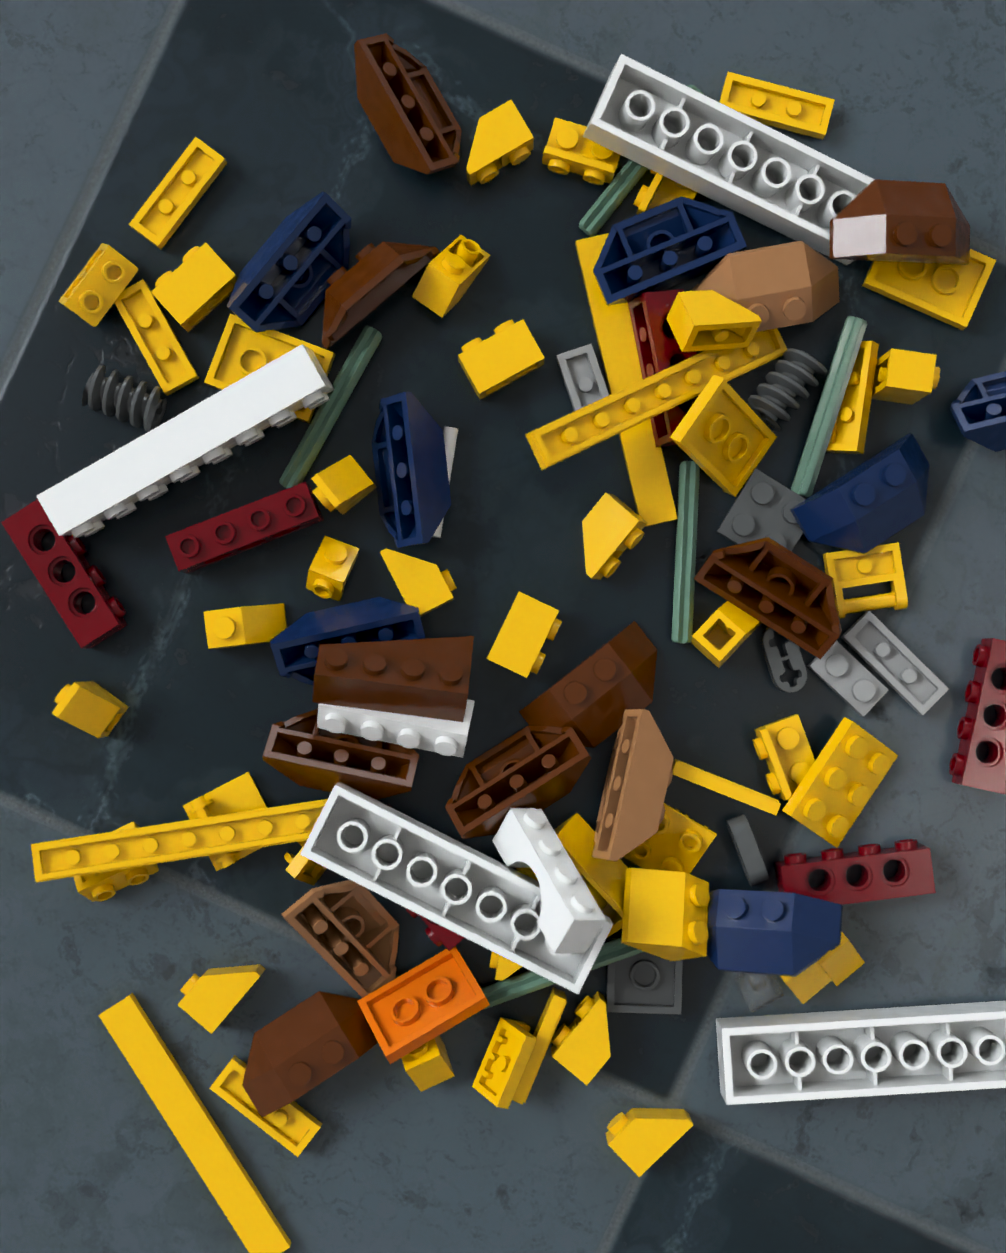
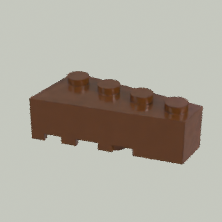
M474 636L320 644L314 673L313 703L463 722L469 691Z

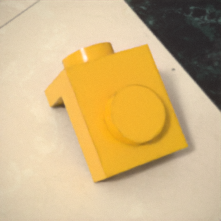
M325 535L309 567L306 588L321 598H331L340 601L345 583L358 557L359 548Z

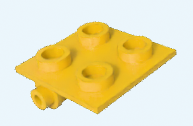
M249 771L183 805L189 819L268 808ZM263 847L209 855V858L217 872Z
M664 803L665 815L659 824L658 832L623 857L644 869L678 871L690 874L717 834L708 829L706 825L703 826L689 818V815H684L677 808L674 809Z

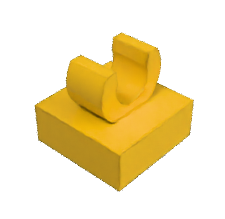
M307 840L299 841L297 843H299L303 849ZM302 849L296 856L286 852L284 858L289 865L285 870L297 880L314 886L327 869L300 855Z

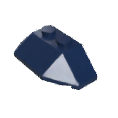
M321 192L289 214L239 273L227 308L254 332L302 326L325 298L326 289L331 286L326 280L343 266L348 271L351 217L326 192Z
M681 196L612 225L593 273L607 306L630 302L643 293L663 291L713 269L727 254L740 252L746 249L747 245L733 212L725 209L720 210L708 204Z
M1006 371L972 379L950 406V410L963 437L995 452L1006 450Z
M402 392L380 399V414L376 420L372 438L380 517L389 533L395 538L394 542L397 548L429 543L452 505L443 430L412 392Z
M909 433L790 510L809 542L865 554L925 515L930 464L913 433Z
M376 597L306 613L270 641V646L280 676L292 677L314 686V673L320 644L426 639L418 607Z
M717 889L709 892L707 956L719 971L796 977L817 962L828 951H832L840 945L843 912L841 904L787 892Z

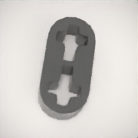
M767 627L761 634L760 643L771 680L780 691L788 693L797 692L803 688L807 681V670L800 648L797 644L787 639V642L782 644L785 656L781 657L777 646L770 647L769 640L774 638V630ZM784 660H787L790 670H797L798 677L793 679L794 685L792 686L788 682H781L780 675L785 673L782 662Z
M742 814L726 820L728 831L750 886L768 881L769 876L745 815Z

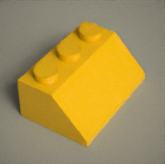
M575 813L554 829L602 913L610 917L613 926L607 936L609 937L622 929L626 868L628 867L621 859L609 861L592 857L595 845V831L578 813ZM516 868L519 872L538 881L532 868Z

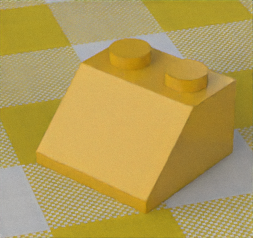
M626 868L621 943L668 961L706 957L708 904L710 900L709 882L686 872Z

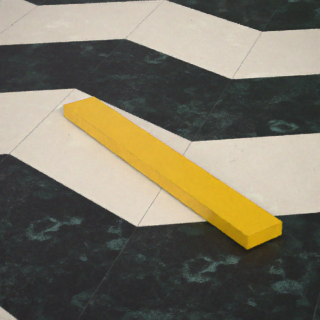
M606 233L576 240L575 246L608 389L611 395L643 380L628 302L607 306L593 273L595 264L609 234ZM648 419L619 433L637 514L647 522L645 527L678 519L662 448L655 445L651 419Z
M778 328L756 332L749 347L703 351L533 430L525 436L541 470L546 469L700 395L713 375L721 377L728 382L784 355L787 347Z
M328 799L31 844L35 882L305 841L308 839Z
M131 993L99 1014V1018L248 1252L282 1253L290 1248L292 1242L134 994Z

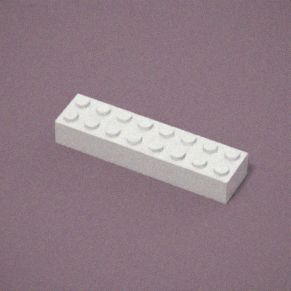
M623 54L620 55L613 67L583 134V137L796 241L802 240L816 251L830 257V220L841 212L867 185L875 180ZM835 259V260H837V261H839V262H841V263H843V264H845V265H848V264L852 263L853 261H855V260Z
M302 344L38 494L36 497L59 536L73 535L74 538H78L84 535L88 537L105 527L102 521L110 520L114 517L120 519L135 511L137 508L134 503L137 501L141 502L146 499L151 501L168 492L167 484L177 481L183 483L201 473L198 467L204 463L209 464L212 462L215 465L233 455L230 449L234 446L243 444L249 446L265 436L263 433L264 429L270 426L280 428L294 421L297 418L295 411L303 407H309L312 410L329 400L327 394L335 389L313 350Z
M340 781L335 784L300 855L576 994H579L613 926L610 917L604 915L606 921L586 953L554 954L538 925L541 910V891L537 880L511 867H506L505 864Z
M1006 1001L716 1018L720 1093L726 1105L1006 1088Z

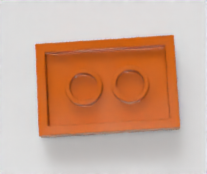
M456 946L450 951L448 949L443 950L357 1001L390 1064L490 1005Z

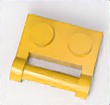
M899 542L877 545L865 554L848 550L823 554L825 573L831 576L834 581L840 619L845 618V615L850 613L893 607L894 610L907 609L908 597ZM889 581L891 584L890 593L844 599L842 588Z

